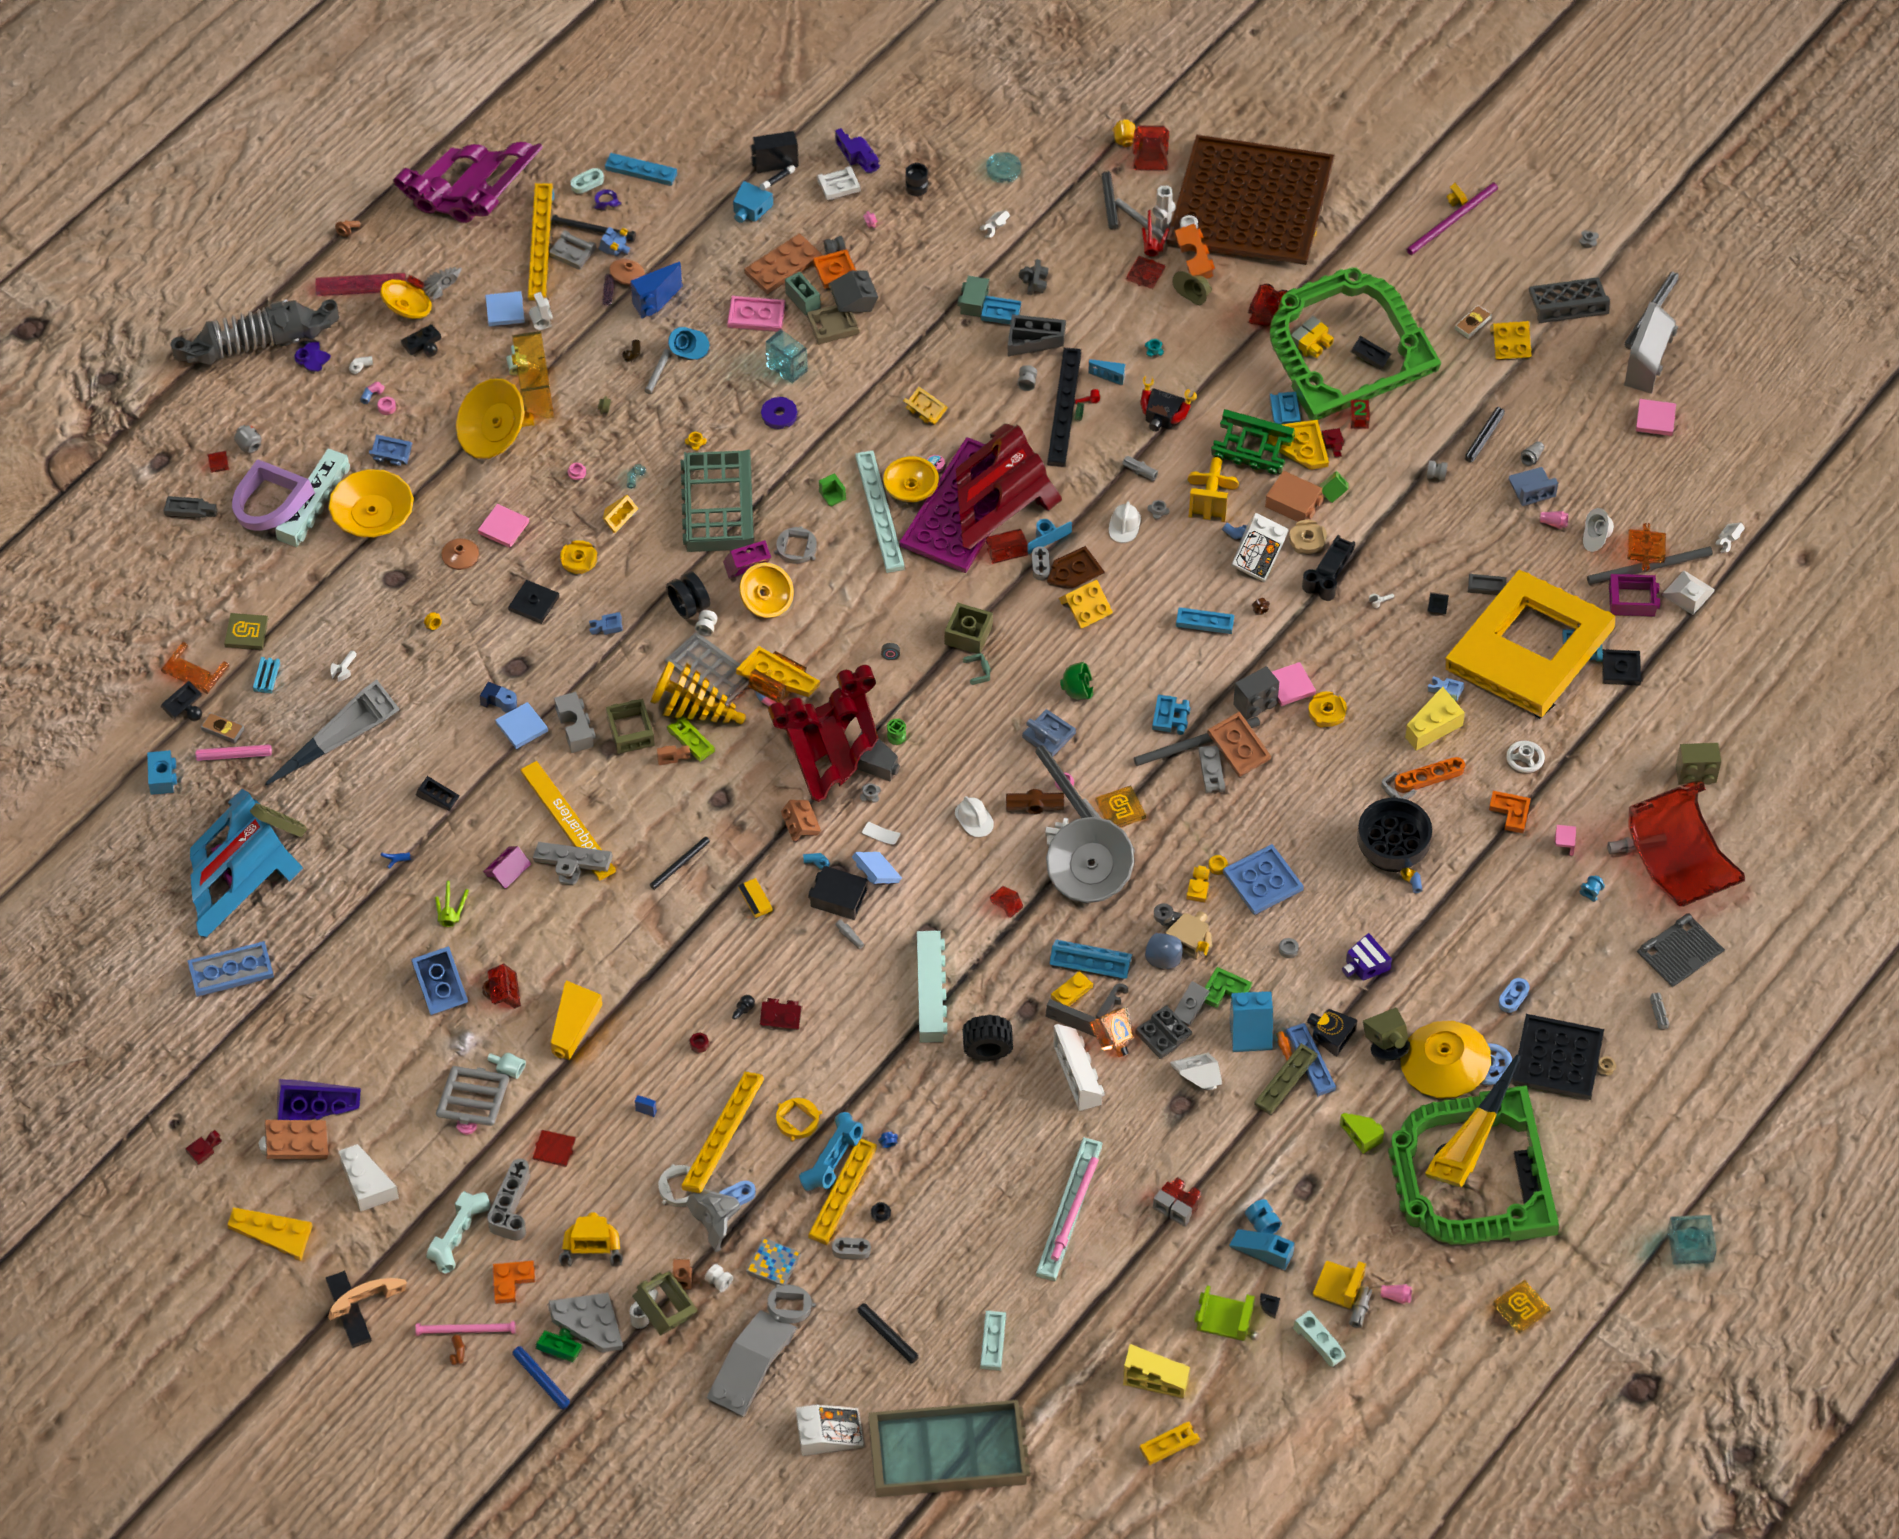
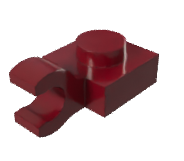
M1340 428L1323 430L1321 434L1326 449L1332 448L1335 458L1342 457L1341 451L1342 446H1344V439Z
M214 1130L207 1136L206 1140L200 1137L186 1147L185 1150L200 1165L214 1154L212 1148L222 1142L220 1134Z

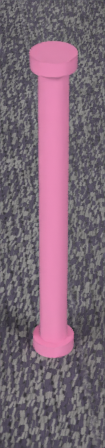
M515 1321L506 1324L420 1325V1323H416V1336L432 1333L511 1332V1334H515L516 1332Z

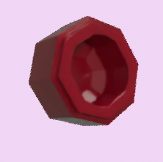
M701 1032L693 1034L689 1039L691 1050L696 1053L705 1052L709 1047L707 1035Z

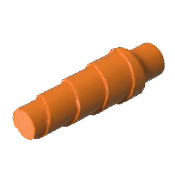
M1283 1031L1276 1033L1277 1043L1287 1061L1293 1053L1288 1038L1285 1037Z

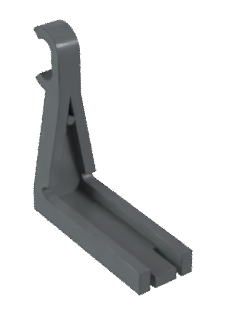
M1116 984L1096 1014V1018L1051 999L1046 1006V1017L1098 1037L1114 1005H1121V998L1115 996L1118 991L1128 993V987L1125 984Z

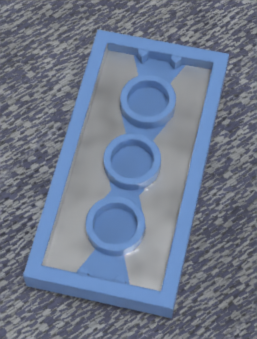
M265 941L187 960L197 997L274 978Z

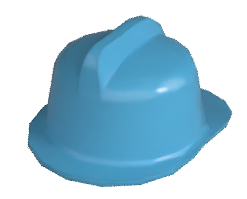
M678 327L669 336V348L676 355L690 359H699L704 357L709 350L708 337L698 330Z

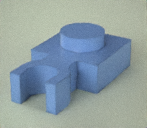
M620 612L603 615L600 621H589L590 626L594 627L590 628L591 635L598 634L600 631H603L604 635L623 631Z

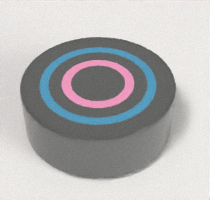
M886 643L881 648V656L886 660H896L900 656V647L895 643Z

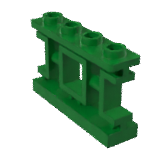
M1224 409L1220 427L1227 429L1223 442L1214 440L1211 454L1222 460H1231V462L1237 465L1246 464L1255 470L1260 468L1273 475L1281 474L1285 465V459L1278 458L1281 445L1291 447L1295 437V429ZM1234 425L1243 428L1241 436L1232 434ZM1246 435L1262 439L1258 452L1242 448ZM1269 435L1278 437L1276 446L1267 444ZM1229 441L1238 443L1236 452L1227 449ZM1264 451L1273 453L1271 461L1262 459Z

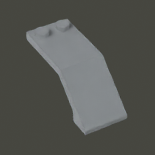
M760 1310L734 1341L707 1399L745 1416L770 1364L785 1345L789 1346L797 1327L775 1321L770 1314Z

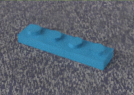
M610 153L605 164V170L669 186L673 185L677 176V168Z

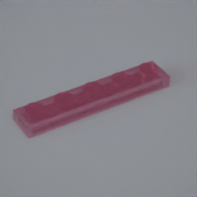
M392 273L316 278V296L380 293V289L386 281H406V274Z

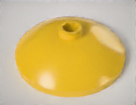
M389 280L380 289V295L384 304L397 315L409 319H420L426 317L431 311L432 303L430 298L414 284L403 280Z
M907 456L893 461L886 468L883 482L886 491L895 499L904 502H918L928 498L935 492L939 483V475L935 466L928 460L916 456Z
M765 562L751 566L743 574L739 585L740 597L745 607L754 615L762 618H774L781 615L789 608L793 600L794 589L790 577L781 567L772 563ZM760 590L764 592V596L760 594Z

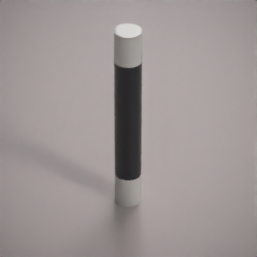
M791 165L760 184V189L764 191L795 171V167Z

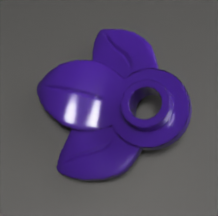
M311 342L306 344L304 348L298 349L294 359L297 364L304 365L307 370L317 372L322 370V365L329 361L331 354L319 350V342Z

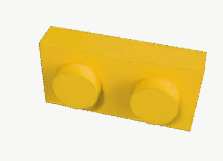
M1079 971L1051 993V999L1069 1007L1092 989L1093 983Z

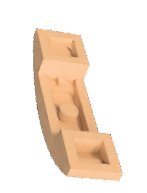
M386 1278L361 1284L345 1293L334 1303L328 1318L332 1320L348 1314L350 1304L383 1291L386 1298L405 1291L407 1282L404 1279Z

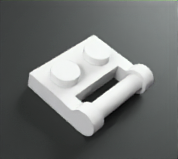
M851 166L830 174L817 175L818 184L821 186L826 200L860 192V185Z

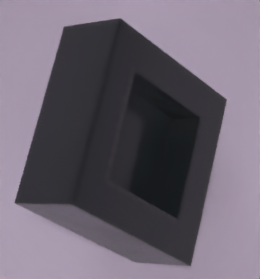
M1430 592L1428 612L1446 614L1449 595Z

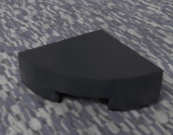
M1261 1293L1260 1305L1262 1310L1268 1316L1275 1319L1281 1298Z

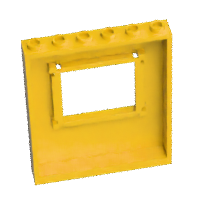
M1519 569L1445 658L1446 670L1543 717L1615 628V615ZM1526 606L1576 629L1551 660L1501 637Z

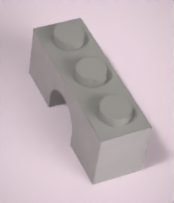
M576 692L555 697V709L560 723L568 721L575 723L572 726L565 727L566 739L571 753L594 747L593 739H596L594 729L589 728L590 719L588 713L583 712L585 707L582 698H578Z

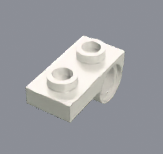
M541 292L534 294L537 306L530 309L529 315L535 329L542 330L552 327L550 320L553 319L550 309H548L550 308L548 299L543 298Z

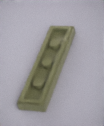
M1301 1043L1255 1100L1254 1105L1272 1115L1318 1057V1054Z

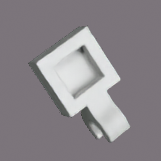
M1007 210L998 211L985 222V225L981 226V231L988 229L986 238L993 237L995 227L1000 228L1006 223L1005 220L1010 217Z
M1741 522L1727 524L1720 533V539L1716 541V546L1723 544L1721 553L1728 552L1731 548V541H1735L1740 537L1741 532L1744 530Z

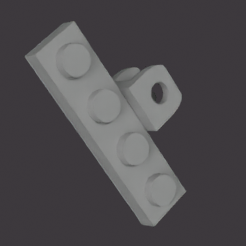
M538 842L533 860L538 863L556 865V873L559 875L560 883L575 885L581 873L580 868L608 872L613 855L611 851ZM566 876H572L571 879H565Z

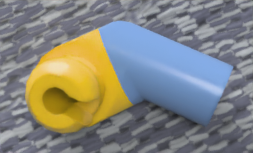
M1410 868L1401 869L1400 874L1402 878L1412 884L1413 892H1422L1420 874Z

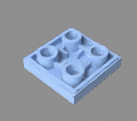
M521 291L485 295L489 326L525 323Z
M528 702L495 720L497 726L515 749L548 732V727Z
M855 852L852 856L856 866L864 871L868 876L867 879L873 884L899 883L902 879L880 852Z

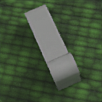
M516 1159L511 1163L487 1217L491 1233L515 1241L523 1239L526 1235L523 1217L514 1214L530 1179L529 1165L524 1159Z

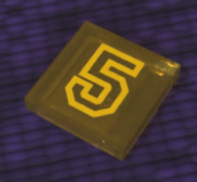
M1131 785L1098 796L1095 799L1104 819L1112 821L1118 827L1146 819V813Z
M1523 1280L1493 1301V1306L1519 1334L1551 1312V1308L1526 1280Z

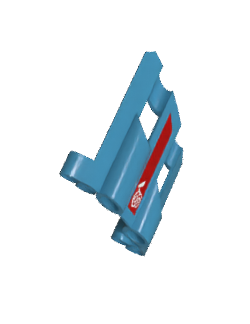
M244 789L238 791L228 801V804L231 806L190 848V860L193 868V873L190 875L193 902L197 910L198 920L196 925L199 936L207 937L275 869L279 875H284L289 882L303 869L300 863L284 848L270 824L257 819L251 814L250 810L255 803L259 802L253 799L249 792ZM228 825L229 830L226 841L208 857L206 846ZM230 867L232 871L231 888L213 905L209 887Z

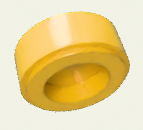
M1221 855L1212 856L1209 859L1208 869L1215 875L1223 874V868L1228 866L1227 859Z

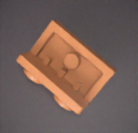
M789 800L781 810L782 817L793 841H797L801 835L818 836L821 832L809 800Z

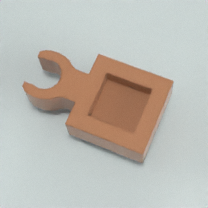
M676 745L657 748L659 765L677 763V759L691 758L689 746H682L677 749Z

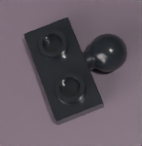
M430 324L402 339L401 344L410 355L423 349L426 356L432 357L438 351L434 343L442 338L439 331Z
M188 681L165 700L160 707L173 720L186 710L188 718L192 721H197L202 717V710L197 706H192V704L201 697L202 693Z

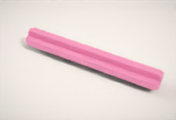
M271 745L197 749L195 755L197 761L271 756L272 747Z

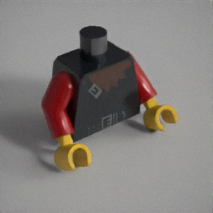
M1146 376L1143 378L1145 388L1142 389L1140 404L1143 414L1146 415V421L1150 423V430L1157 432L1160 427L1170 429L1173 424L1183 421L1190 410L1191 401L1196 400L1197 394L1194 392L1193 396L1188 398L1190 390L1187 389L1184 393L1185 398L1155 388H1152L1151 391L1150 387L1154 385L1153 377L1150 384L1145 383Z

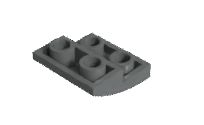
M1167 1005L1153 1013L1150 1020L1135 1029L1136 1035L1159 1059H1162L1176 1049L1192 1034V1031Z

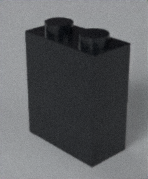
M795 131L753 137V144L750 145L751 154L754 155L751 156L752 167H756L757 173L783 170L791 165L795 168L799 167L798 143Z
M823 866L822 871L816 875L815 887H811L808 894L811 907L855 920L868 891V879Z

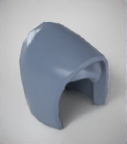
M1153 934L1146 947V960L1152 966L1158 968H1175L1180 964L1183 947L1181 940L1169 934Z

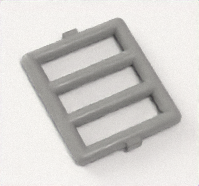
M453 1066L443 1090L436 1116L460 1121V1124L468 1125V1122L488 1126L494 1125L509 1076L485 1071V1068L477 1067L476 1070ZM457 1075L499 1081L500 1083L498 1088L456 1082L455 1080ZM452 1089L492 1095L495 1098L493 1103L450 1095ZM448 1103L490 1110L488 1117L446 1111L445 1109Z

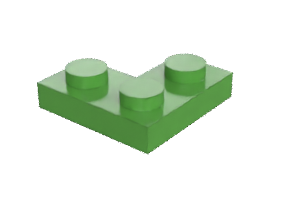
M1217 967L1205 986L1210 992L1204 1003L1217 1008L1225 994L1231 996V993H1247L1252 988V982Z

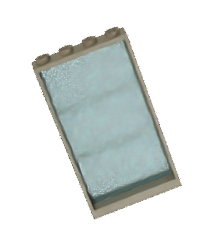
M1018 1400L870 1412L869 1430L876 1497L1026 1485L1027 1477L1030 1476V1465L1025 1464V1458L1028 1457V1447L1023 1445V1439H1026L1025 1426H1021L1020 1421L1024 1420L1023 1407L1019 1408Z

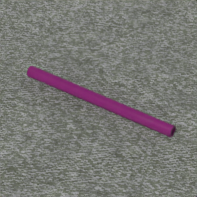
M1491 183L1406 248L1407 253L1413 255L1497 191V184Z

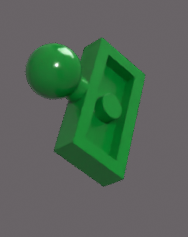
M562 1327L559 1335L544 1330L536 1342L535 1349L573 1363L582 1350V1344L573 1341L575 1336L570 1334L571 1331Z

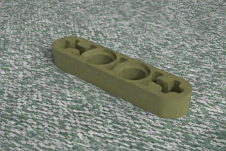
M255 803L250 810L251 814L257 819L296 836L302 837L307 831V827L300 821L259 803Z

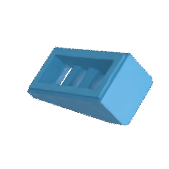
M1089 359L1088 373L1123 385L1125 364Z

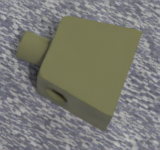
M1396 1007L1363 1020L1365 1037L1381 1049H1388L1393 1046L1402 1048L1408 1040L1406 1024Z

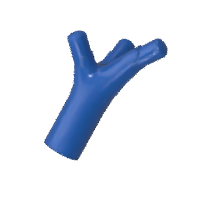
M382 852L380 854L384 858L391 859L390 864L387 866L389 869L399 861L410 860V852L399 854Z

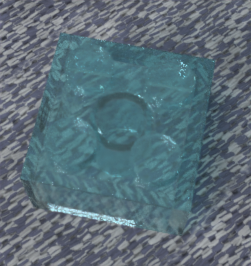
M780 329L765 341L766 364L771 370L779 373L783 379L793 384L808 371L807 348Z
M1711 1215L1670 1217L1668 1235L1673 1264L1714 1263L1717 1250Z

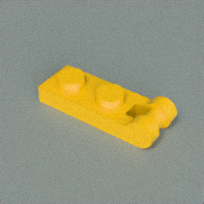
M1185 1422L1139 1445V1449L1148 1464L1152 1465L1188 1446L1197 1444L1200 1438L1197 1433L1193 1432L1191 1423ZM1181 1434H1185L1187 1437L1183 1439Z

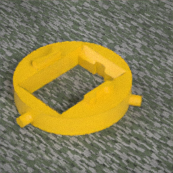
M792 1098L777 1105L779 1108L776 1112V1124L779 1131L786 1137L791 1138V1142H794L795 1139H803L812 1135L819 1125V1115L823 1113L822 1110L818 1111L817 1107L807 1099ZM794 1106L813 1119L802 1132L783 1118Z

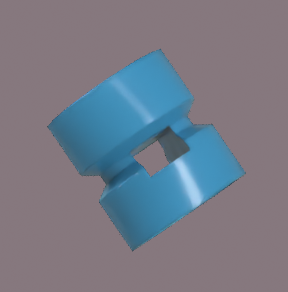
M1266 1199L1254 1202L1245 1211V1215L1250 1223L1254 1224L1256 1232L1274 1234L1282 1226V1222L1276 1213H1273V1209Z

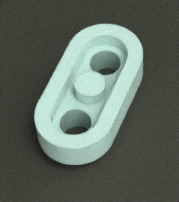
M593 168L572 178V191L582 194L601 185L604 182L602 170Z

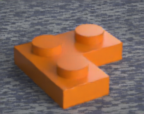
M1493 791L1489 810L1508 814L1505 830L1524 834L1531 798Z
M534 1260L493 1264L495 1304L516 1302L515 1284L535 1282Z

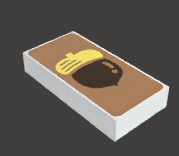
M1477 305L1455 325V330L1469 339L1492 318V314Z

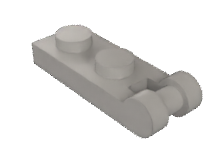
M1199 747L1205 792L1212 793V791L1217 790L1225 792V782L1218 747Z

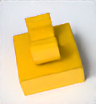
M1456 183L1450 186L1452 193L1448 194L1446 198L1452 207L1457 205L1458 202L1462 206L1468 202L1465 193Z

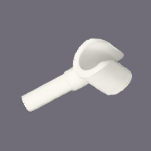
M1371 594L1369 602H1373V608H1378L1381 602L1394 598V594L1383 597Z

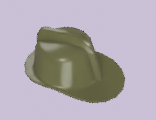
M1178 271L1173 276L1172 283L1175 290L1196 305L1204 304L1208 294L1212 292L1207 279L1203 276H1193L1184 271Z

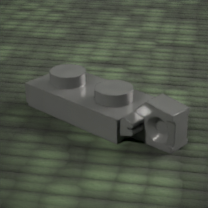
M168 496L164 515L196 518L216 517L218 510L216 504H209L201 498Z

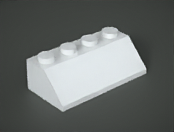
M1059 1024L1054 1025L1053 1047L1078 1110L1082 1111L1102 1105L1104 1090L1102 1085L1097 1083L1098 1076L1095 1068H1091L1090 1054L1085 1052L1083 1048L1085 1047L1083 1037L1079 1036L1074 1028Z

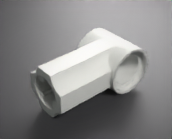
M656 1289L649 1292L654 1301L658 1295V1290ZM635 1301L630 1307V1320L633 1327L641 1329L648 1325L649 1319Z

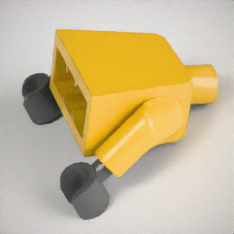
M590 1212L587 1217H578L575 1224H572L564 1232L562 1245L564 1252L559 1256L561 1265H563L565 1258H569L568 1265H572L573 1260L569 1254L570 1251L571 1253H610V1250L613 1252L610 1264L613 1266V1259L618 1258L620 1266L622 1265L623 1257L618 1251L620 1250L619 1234L611 1224H607L606 1217H599L597 1213Z

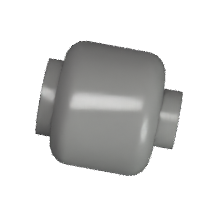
M243 425L236 430L237 433L234 436V440L243 452L252 453L260 448L262 438L253 426Z

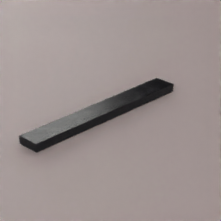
M1066 347L1063 349L1047 460L1048 466L1066 467L1082 349Z

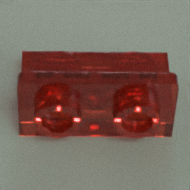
M501 964L488 970L491 1003L496 1005L504 1001L514 1009L520 1007L517 973L506 964Z

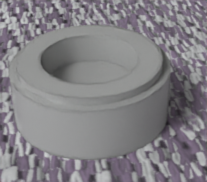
M1286 938L1280 942L1279 953L1281 956L1293 958L1298 954L1299 945L1296 940Z

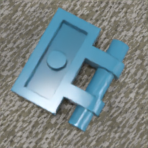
M1158 694L1152 730L1171 732L1172 726L1177 727V734L1183 735L1188 725L1187 715L1190 714V701L1183 700L1182 704H1177V697ZM1175 712L1180 714L1179 718L1174 717Z

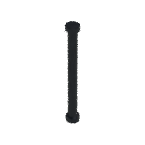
M553 214L551 220L552 225L560 224L605 234L608 227L561 218L556 214ZM614 229V230H613V231H615V232H617V233L620 232V230H618V229ZM628 232L625 236L626 239L634 242L636 232Z

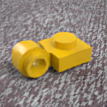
M1199 865L1194 867L1193 878H1196V880L1190 879L1187 900L1206 903L1209 882H1204V880L1208 881L1210 869H1206V866Z

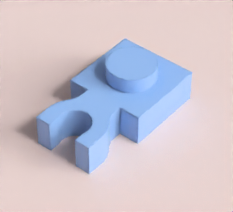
M1434 676L1432 684L1428 685V691L1436 693L1444 687L1456 701L1465 688L1464 682L1449 678L1442 681Z

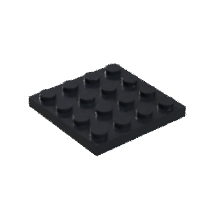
M1526 1014L1518 1051L1520 1060L1514 1072L1512 1084L1518 1086L1527 1085L1528 1088L1591 1100L1604 1029Z

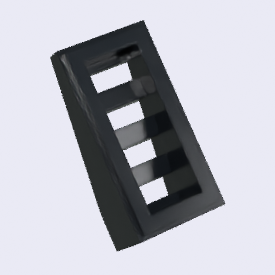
M429 776L425 778L416 792L417 797L448 811L452 809L460 795ZM444 794L445 796L442 799H440V795ZM448 797L452 798L449 803L445 802Z

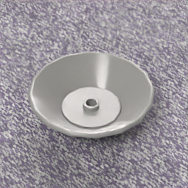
M1098 817L1076 819L1062 827L1051 840L1046 855L1048 876L1055 888L1069 899L1084 903L1104 901L1120 892L1130 879L1135 862L1133 845L1125 831L1112 821ZM1090 861H1095L1093 866H1089Z

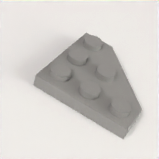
M608 1293L548 1302L552 1323L565 1327L571 1331L570 1334L584 1342L585 1340L588 1341L600 1352L622 1350L623 1343Z

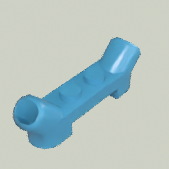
M843 1112L835 1117L836 1132L829 1140L822 1154H820L814 1167L800 1173L799 1179L804 1190L811 1191L817 1187L830 1188L836 1179L833 1170L849 1145L856 1146L861 1139L863 1125L853 1121L850 1113Z

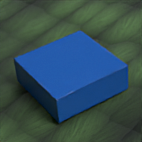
M637 1095L635 1110L654 1117L657 1112L656 1101Z

